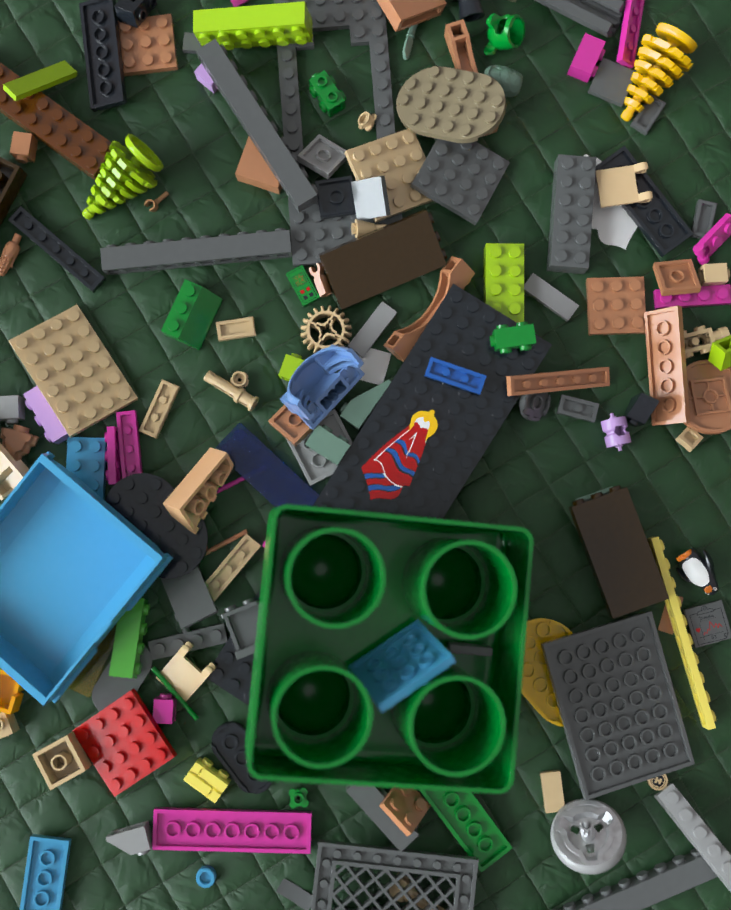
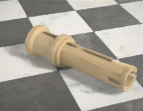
M211 370L206 373L203 379L232 397L235 403H240L247 407L250 412L253 411L259 401L258 396H252L246 392L245 388L234 386Z

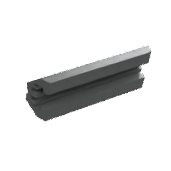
M534 0L607 38L615 35L622 22L625 8L623 0Z

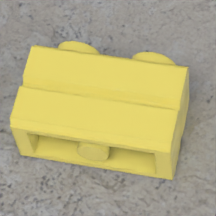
M199 757L183 779L214 803H216L231 781L226 771L223 769L217 770L213 767V762L206 757L203 759Z

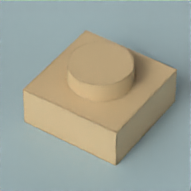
M686 427L675 440L687 451L691 452L704 437Z

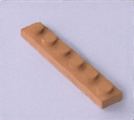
M609 367L506 376L507 396L610 386Z

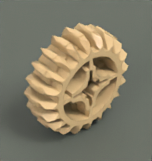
M321 306L320 312L314 308V315L310 312L307 313L310 320L303 319L306 325H302L301 330L306 332H302L301 337L306 338L303 340L304 345L309 344L307 347L309 351L315 348L313 353H316L319 350L330 347L331 345H323L328 339L337 340L333 343V345L345 347L342 343L349 344V340L345 337L352 336V333L348 332L352 328L351 325H346L349 322V318L343 319L345 316L344 312L337 315L339 312L338 308H335L332 312L331 306H328L327 311H325L324 306ZM321 318H328L325 323H315ZM335 320L342 328L341 335L337 334V331L333 329ZM328 327H330L329 331L331 333H326L323 336V330H326ZM311 328H314L320 334L317 343L311 337Z

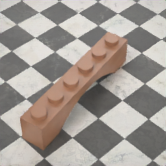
M464 19L446 24L444 37L455 69L478 73L470 36Z
M451 256L446 263L447 265L440 271L437 292L428 309L411 325L395 330L383 345L398 360L405 361L452 285L455 284L464 289L470 283L475 272L463 259Z

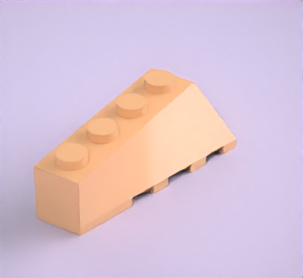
M210 447L163 503L171 517L193 534H196L199 530L197 525L201 519H205L208 514L206 509L210 502L214 503L219 486L223 487L234 467L228 453Z

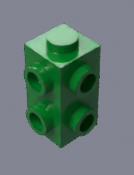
M324 70L321 73H315L309 79V92L313 98L318 99L320 102L319 107L324 114L327 113L331 118L346 108V96L342 90L337 89L335 86L336 81L332 75H328Z
M527 321L516 323V326L509 327L508 324L496 326L497 329H494L492 335H490L491 347L495 348V352L500 351V354L511 353L512 349L520 348V351L531 350L532 346L536 344L534 324H528Z

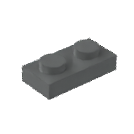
M562 394L556 414L594 423L599 404Z

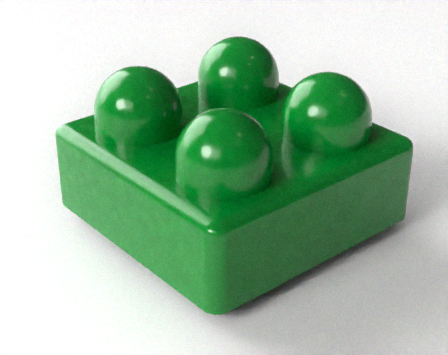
M292 504L274 507L268 516L245 738L249 773L256 779L493 794H502L508 791L513 785L534 546L532 534L527 529L516 526ZM417 619L447 650L448 641L484 644L492 647V656L451 653L456 661L453 665L383 713L380 712L370 698L366 688L349 668L350 664Z

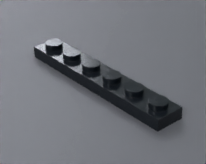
M21 206L8 219L93 293L106 281L104 276Z

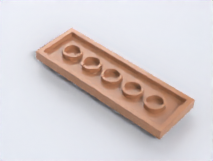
M682 306L644 312L649 391L651 397L659 400L657 407L651 414L652 426L689 423L690 411Z

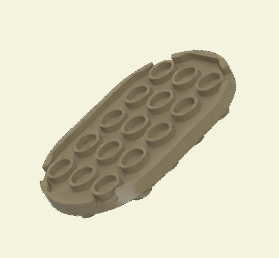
M433 66L417 72L406 80L398 93L396 109L403 125L415 134L455 143H471L478 141V138L487 133L490 135L500 125L506 112V98L501 85L494 78L486 74Z

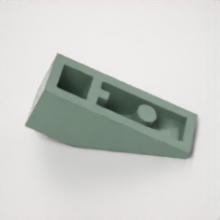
M387 380L353 398L349 403L345 402L339 411L341 412L340 418L357 430H360L391 381Z

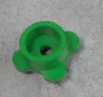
M305 787L291 788L288 794L291 798L289 805L291 808L294 809L297 806L305 808L308 806V790Z

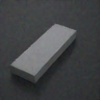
M534 273L524 284V292L566 322H568L579 307L578 304Z
M382 301L349 343L348 347L352 348L355 353L363 358L397 315V312Z

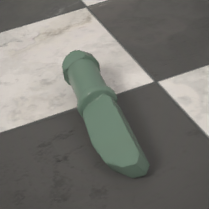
M418 24L410 26L406 34L402 51L404 60L409 59Z

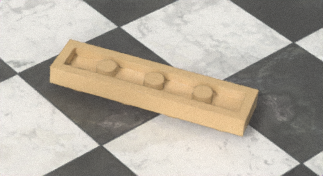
M247 533L206 581L214 602L261 547Z

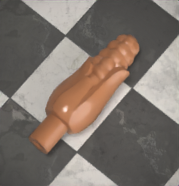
M15 233L12 241H8L3 248L0 257V276H5L9 268H13L14 261L20 252L19 243L22 236Z

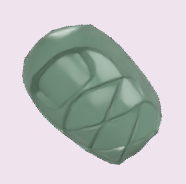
M491 65L485 69L484 74L494 78L501 85L505 97H515L519 94L523 81L521 73L502 65Z

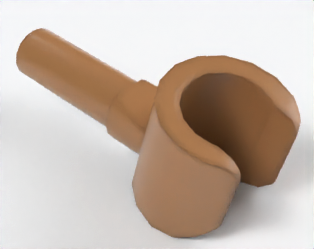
M167 191L164 192L154 201L152 199H148L145 201L144 205L148 207L150 206V204L153 203V207L150 208L149 211L156 212L158 210V204L163 199H165L169 195V193Z

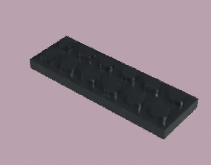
M88 0L79 3L90 109L94 112L127 103L118 17L114 8L116 0Z
M624 145L596 166V170L638 164V162ZM647 173L635 174L638 194L651 191L653 198L648 203H632L621 206L660 256L663 257L694 233Z

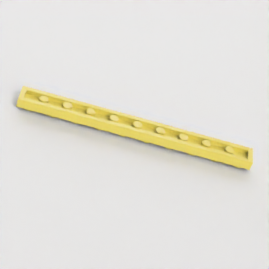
M659 536L647 538L648 544L669 596V599L664 601L701 725L707 730L715 729L716 716L709 706L710 696L703 686V683H705L704 676L697 666L699 664L697 654L693 653L691 646L693 645L691 635L687 633V620L681 613L680 607L682 603L674 590L676 583L668 570L670 569V563L663 553L665 550L663 541L659 539Z

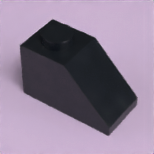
M642 392L632 397L623 415L626 416L627 424L634 427L644 425L657 407L659 400Z

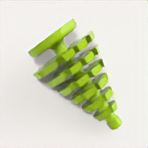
M128 134L125 138L128 148L115 140L110 144L109 150L111 152L107 151L104 157L106 161L101 163L100 166L101 174H98L95 179L96 184L90 189L93 196H88L86 202L89 206L82 211L83 217L87 220H91L95 213H105L106 208H115L117 206L116 203L123 204L127 198L133 199L138 195L134 194L135 192L143 194L148 188L152 189L157 185V180H154V174L148 168L152 171L160 172L164 167L163 163L152 149L133 134Z

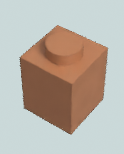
M13 131L10 154L20 163L35 162L38 140L31 133Z

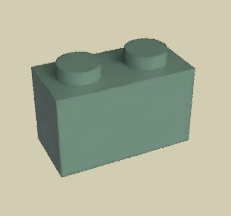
M324 424L322 427L317 425L305 445L338 466L350 448L349 440L342 435L338 437L333 435V430Z

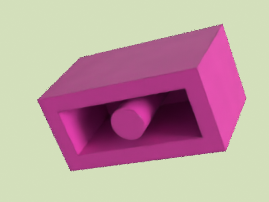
M585 33L567 75L586 83L590 76L594 77L599 67L596 66L597 60L601 61L606 50L603 47L606 41Z

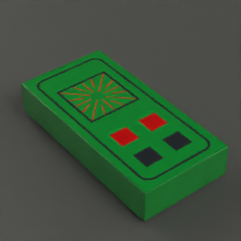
M303 265L286 273L303 307L320 299Z

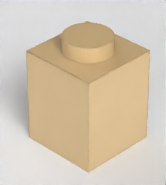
M727 263L703 264L698 269L700 285L726 284L730 278V270L727 269Z

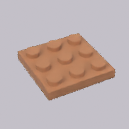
M171 14L148 16L138 28L121 23L118 20L124 77L178 70Z
M644 276L586 279L588 335L645 334Z

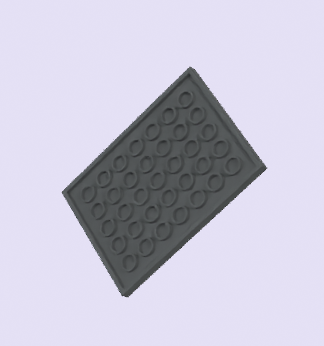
M645 611L540 643L581 792L585 800L695 764L652 611Z

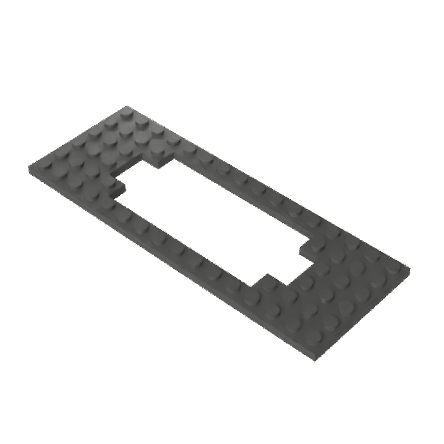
M274 0V4L305 1L313 20V32L350 29L351 46L369 45L374 110L377 115L375 120L377 139L394 134L395 123L386 15L377 0ZM314 37L313 42H308L304 45L297 43L288 44L287 46L277 45L283 135L288 144V151L290 153L293 152L296 157L304 150L296 51L314 49ZM300 162L297 163L300 169L302 167L305 169V165ZM288 197L293 267L301 265L314 266L316 263H321L318 254L356 238L355 234L352 235L351 224L355 223V219H357L356 214L321 219L318 202L299 213ZM402 213L376 223L373 218L364 219L363 221L388 225L402 219Z

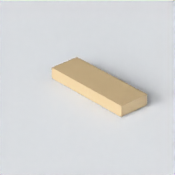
M163 379L161 380L141 424L140 432L158 439L181 387Z

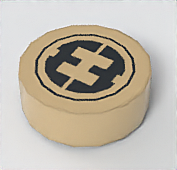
M664 774L647 780V783L654 790L660 791L667 786L668 778Z

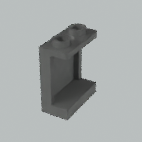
M254 597L243 601V605L236 608V605L225 608V613L221 614V618L225 619L236 648L234 653L237 660L254 654L260 599L254 600Z

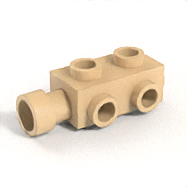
M705 325L694 328V332L687 333V330H684L686 359L693 357V353L700 352V354L709 353L712 342L730 335L728 328L724 326L717 328L716 331H712V328L706 329Z

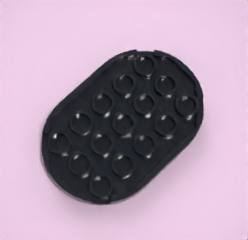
M148 473L129 475L118 481L111 488L105 501L155 543L164 554L168 553L173 557L171 562L158 576L159 578H178L190 573L202 562L208 549L209 533L203 519L200 520L197 525L199 530L196 534H193L171 517L163 505L164 501L175 490L169 482L159 476Z

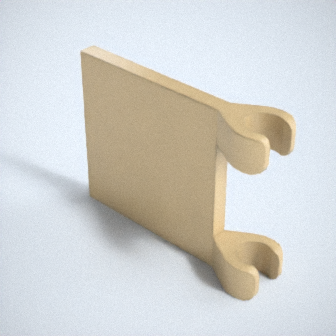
M641 162L630 166L596 170L595 175L600 208L650 202L653 198L652 192L646 191L638 194L635 174L646 173L648 163Z
M189 641L179 649L160 672L185 702L216 669V666L210 662L201 671L185 656L193 648V644Z

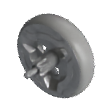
M581 798L565 804L557 812L551 825V843L556 855L562 863L576 872L589 875L606 872L620 861L625 852L627 834L624 823L612 807L600 800H585ZM602 824L604 828L597 832L594 827ZM572 827L580 828L579 833H573L571 831Z

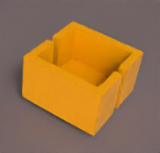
M0 668V712L11 715L19 711L24 695L21 691L25 689Z

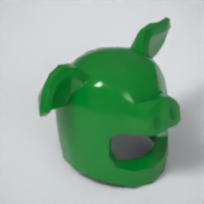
M492 13L486 19L489 41L484 48L485 55H494L497 50L516 49L521 45L525 36V22L520 15L505 14L499 16L496 13Z

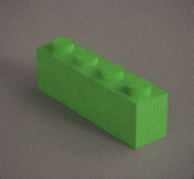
M141 598L131 611H126L117 622L109 676L137 679V675L141 673L142 664L139 661L140 655L144 653V643L142 641L143 635H146L147 632L145 620L146 615H149L150 604L144 598Z

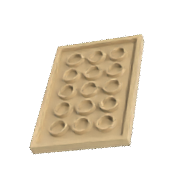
M78 305L8 340L70 438L138 400L133 389Z

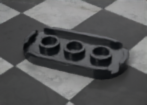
M237 722L221 724L212 736L211 746L215 756L244 792L260 794L266 791L272 784V780L256 779L248 771L245 751L246 728Z

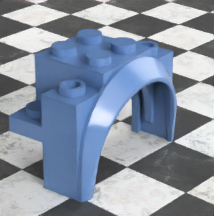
M331 344L330 347L314 353L300 364L291 376L287 392L280 398V401L292 413L298 415L310 429H314L365 375L360 369L364 362L352 348Z

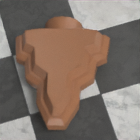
M14 424L13 429L2 427L0 437L3 439V447L15 461L22 460L23 456L29 454L31 447L36 446L39 437L29 434L30 428Z

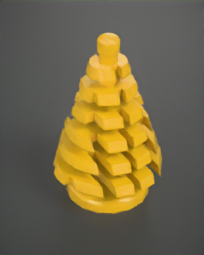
M659 23L656 28L659 38L649 34L643 35L641 41L643 47H639L637 54L640 60H635L634 69L637 72H633L630 79L638 87L629 84L627 92L633 97H625L624 104L627 108L621 114L622 120L629 122L634 112L640 113L644 109L643 105H640L641 102L649 105L654 101L653 97L648 95V92L654 96H660L664 91L661 87H671L674 84L672 83L673 80H679L684 75L681 72H688L692 68L694 63H690L692 60L687 55H684V53H693L698 45L682 30L667 23Z

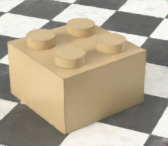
M74 732L63 736L32 754L50 790L92 766Z

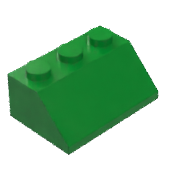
M185 279L161 331L170 338L200 350L223 299L204 287Z

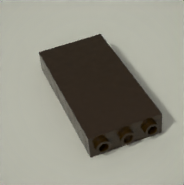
M421 210L318 254L341 309L447 265L445 261L447 255L445 250L440 248L439 242L441 239L437 230L434 231L432 224L434 220L430 212L427 213V210Z
M620 485L609 488L610 492L602 494V491L592 494L589 500L584 501L581 498L573 501V505L568 507L609 617L613 619L669 599L628 488H621Z

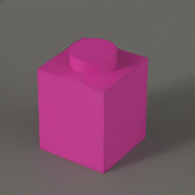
M161 693L160 696L154 699L153 718L157 724H173L176 721L177 699L172 697V694Z

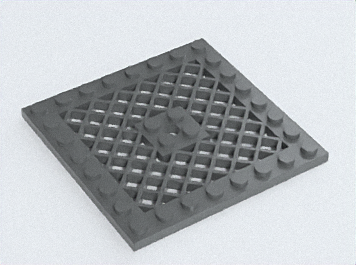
M319 839L311 910H331L332 897L338 904L332 910H348L345 905L351 900L358 906L355 910H366V907L372 902L376 907H372L371 910H409L411 907H414L415 910H421L416 903L422 898H425L429 903L423 910H439L437 905L443 900L449 905L445 910H473L479 860L478 857L410 849H404L400 852L397 848ZM351 866L361 868L355 872ZM347 868L351 876L344 881L339 873ZM371 869H379L380 871L375 874ZM367 871L371 878L363 883L359 875ZM391 871H397L400 873L394 876V874ZM387 873L391 880L383 885L379 878ZM411 873L420 875L417 878H414ZM407 875L412 882L403 887L399 880ZM431 875L440 877L434 881ZM427 877L431 885L423 890L419 882ZM336 878L340 885L334 889V880ZM355 879L360 887L352 892L348 884ZM447 879L451 887L443 892L438 885ZM376 882L380 889L372 894L367 887ZM396 884L400 891L395 896H392L388 889ZM415 886L420 894L412 899L408 891ZM344 888L349 896L341 901L337 893ZM436 889L440 896L432 901L427 894ZM365 891L369 898L361 903L356 896ZM454 892L452 903L448 896ZM384 893L389 900L381 906L377 898ZM404 895L409 903L401 908L397 900ZM392 904H393V905L395 906V908H396V909H387V908H389Z

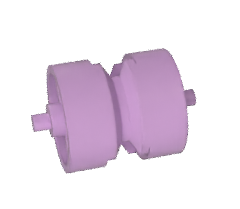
M611 413L608 420L601 421L602 431L606 433L604 437L606 448L616 447L618 451H622L624 444L631 443L630 433L626 431L628 427L626 416L616 417L614 413Z

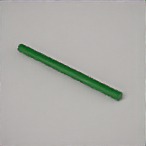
M155 666L151 668L154 674L196 721L199 718L159 670Z

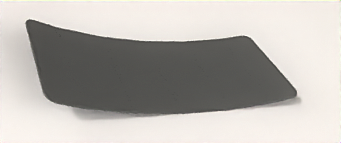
M284 878L276 892L302 909L309 910L312 903V895Z

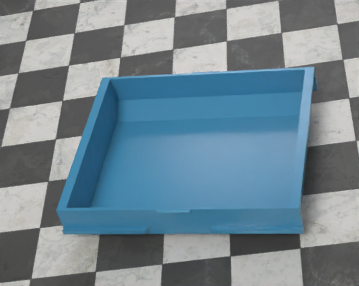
M50 451L40 455L0 506V668L43 706L51 701L56 703L98 652V645L124 613L132 610L173 559L170 554H164L155 543L70 470L53 460L55 455Z

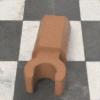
M316 263L317 271L315 267H309V272L314 276L319 296L321 298L327 297L332 294V290L326 275H324L325 270L322 263Z

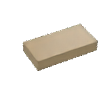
M253 316L216 322L219 342L256 336Z
M560 770L540 772L545 813L558 812L565 805Z

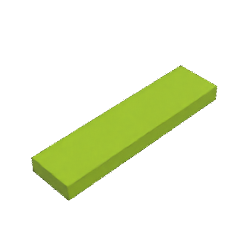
M64 60L3 84V90L15 101H18L77 77V71Z

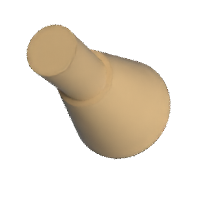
M355 219V223L351 224V232L357 238L387 224H374Z

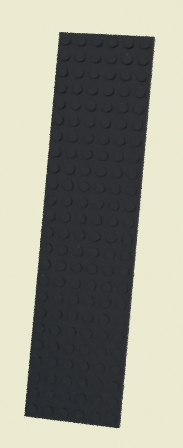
M453 284L312 507L443 519L520 395L507 396L506 376L535 373L552 344L535 334L536 344L532 346L531 350L520 351V348L512 349V352L507 354H500V351L495 352V348L491 347L490 335H492L493 330L497 329L496 326L508 324L509 327L516 326V322ZM434 357L486 375L481 394L478 395L424 376L430 358ZM434 410V417L437 420L438 427L436 432L426 441L422 457L410 486H403L399 496L394 499L377 498L370 500L362 466L389 440L409 426L411 418L416 412ZM261 589L255 596L254 600L260 599ZM230 636L213 663L216 669L207 679L249 706L254 654L237 660L234 653L236 648Z

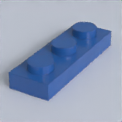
M434 357L430 358L424 375L478 395L481 394L487 377L486 375Z

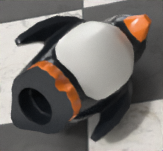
M694 547L677 557L676 560L680 563L682 569L677 567L676 571L683 580L699 586L708 595H714L718 592L719 585L714 572V563L706 550H703L704 557Z

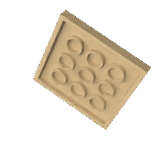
M409 128L345 151L344 154L356 181L385 176L391 215L373 218L375 223L433 201L410 187L426 157L416 134Z

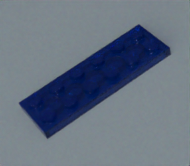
M240 422L215 448L227 452L234 464L233 468L275 507L285 504L313 506L319 497L309 485Z

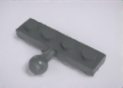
M225 622L190 630L188 627L182 629L181 633L149 640L148 645L152 660L175 655L187 641L193 644V648L190 651L226 643L228 635Z

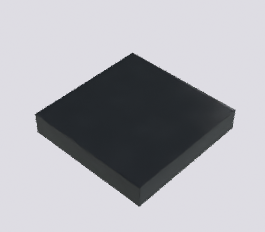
M352 175L315 181L319 191L317 196L321 219L356 214L351 182H353Z

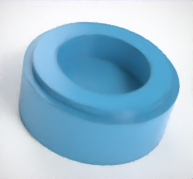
M208 865L201 867L196 874L197 884L202 888L211 887L217 877L215 869Z

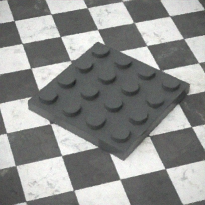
M437 139L410 187L476 225L510 162L476 141L471 143H455Z

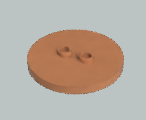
M708 359L699 360L686 366L690 422L683 424L696 432L708 435L721 434L731 430V367L720 371Z

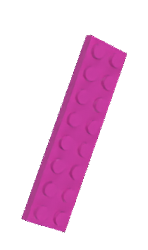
M155 807L153 814L152 850L311 854L312 811Z

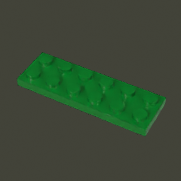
M419 789L469 856L478 857V869L481 872L513 848L472 792Z

